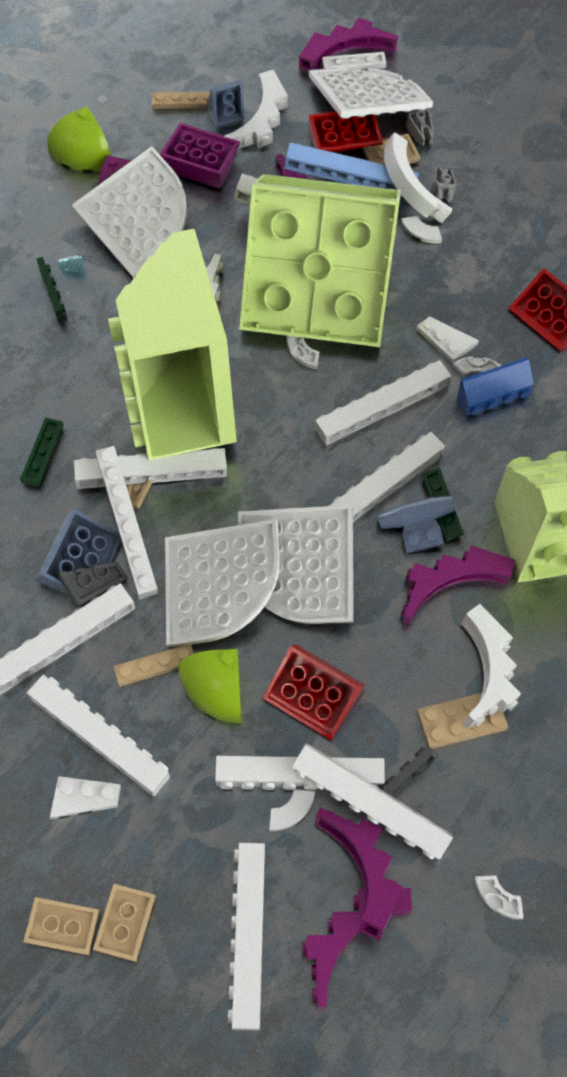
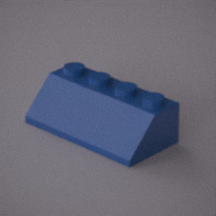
M528 357L461 379L457 401L465 416L476 415L485 409H493L497 405L508 404L514 399L529 396L534 382Z

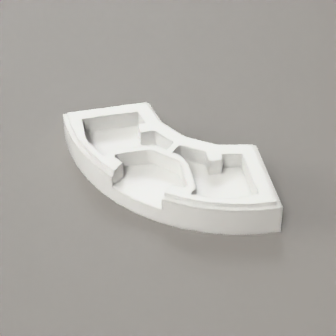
M418 216L401 218V224L410 236H415L425 243H442L438 226L426 225L420 221Z
M286 335V345L291 356L303 366L317 369L319 351L307 346L303 337Z
M473 356L459 359L452 365L463 378L501 366L491 359L485 357L483 359L473 358Z
M294 790L292 798L287 804L280 808H272L269 831L286 830L301 821L311 809L315 791Z
M496 875L474 877L476 889L489 908L499 915L510 919H524L521 896L512 895L505 891L499 884Z

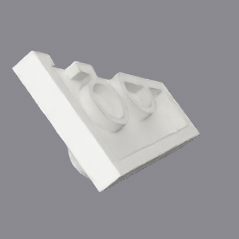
M432 317L425 319L416 328L451 363L478 345L479 341Z
M58 776L50 819H57L67 815H78V813L88 811L94 812L115 808L118 806L121 785Z

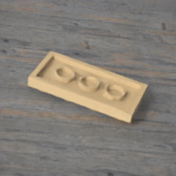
M482 693L417 710L427 744L433 749L507 730L508 725L504 713L501 714L497 710L491 716L487 714L484 717L485 720L478 727L473 725L467 730L462 723L478 705Z

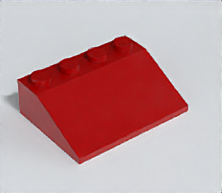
M336 111L309 115L308 129L311 141L316 149L335 152L383 145L378 123L373 114H368L364 117L350 116V118H342Z
M543 268L508 309L559 351H562L567 346V286Z
M295 644L290 646L263 699L332 740L356 703L365 684Z

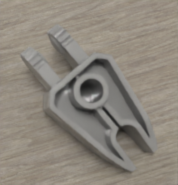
M415 109L414 112L413 110L406 112L408 117L406 128L415 142L424 146L426 138L428 143L431 144L433 124L430 112L426 109Z
M437 165L432 178L430 193L440 201L442 198H446L447 202H451L457 185L452 169L448 166H445L443 171Z

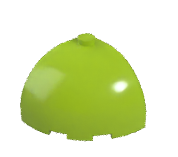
M88 106L61 118L53 126L47 139V148L51 157L59 164H65L70 169L83 172V169H93V172L101 171L106 156H111L105 136Z
M238 649L203 651L183 658L178 664L179 676L182 687L192 703L204 714L206 713L216 718V720L227 723H242Z

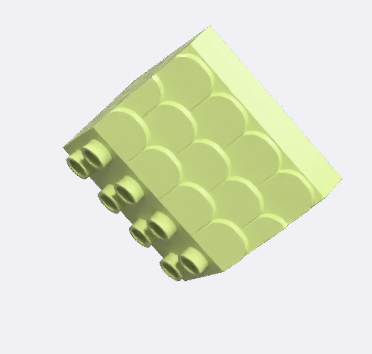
M262 174L252 184L239 330L380 347L401 190Z
M195 229L171 233L166 241L160 244L153 256L147 258L132 282L126 285L117 297L116 305L119 317L108 319L113 343L124 341L123 345L114 346L130 424L140 422V424L131 425L135 448L146 446L149 460L237 442L227 338Z
M567 451L554 452L546 459L532 461L530 457L516 458L506 466L494 501L509 556L511 559L516 560L513 567L516 581L518 583L567 575Z

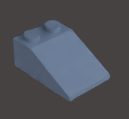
M242 79L211 88L207 100V108L214 127L244 118Z

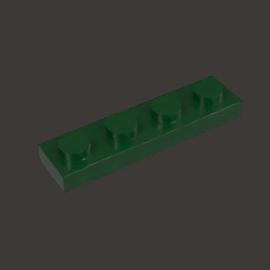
M43 257L36 258L58 322L65 320L63 313L66 310L63 302H59V299H61L59 290L54 289V286H56L54 276L49 275V273H52L50 265L45 263Z
M45 417L21 475V483L36 487L40 486L64 426L63 421Z
M440 467L422 474L430 497L450 496ZM456 511L438 518L446 541L465 535Z

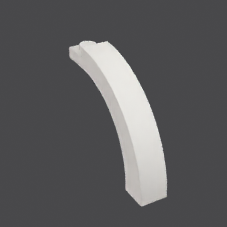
M394 132L384 148V161L392 182L397 190H401V195L420 214L426 218L430 215L440 223H443L451 214L452 208L432 195L419 182L407 159L406 147L408 141Z

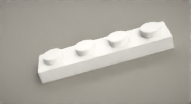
M384 52L322 57L323 69L359 67V70H368V68H386V59Z

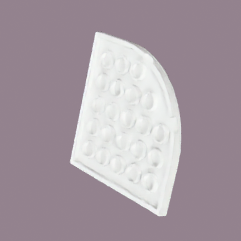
M359 67L309 70L310 79L342 118H350V116L364 117L368 114L380 115L386 112L396 113V111L409 112L414 109L425 110L426 108H432L433 105L431 98L415 82L410 79L405 81L401 75L375 68H368V71L359 70Z
M152 146L72 204L73 209L133 279L147 258L154 255L160 244L166 241L171 233L183 231L187 218V201L182 183L173 169Z
M352 505L238 512V525L276 519L278 522L280 568L276 586L270 599L264 606L265 608L284 619L304 624L353 622Z
M276 519L165 537L166 646L168 648L222 639L245 627L261 612L273 593L280 568L279 534Z

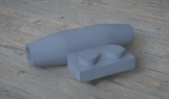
M452 496L430 497L393 507L378 514L381 529L404 527L402 536L406 552L409 554L444 545L440 525L435 519L454 512L456 509Z

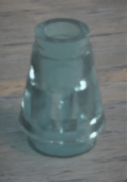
M79 254L59 259L58 262L60 269L78 272L85 269L84 256Z

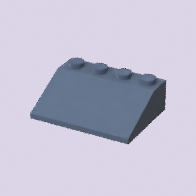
M76 509L71 510L66 515L35 580L54 590L70 595L58 578L57 573L112 563L121 544L120 534Z

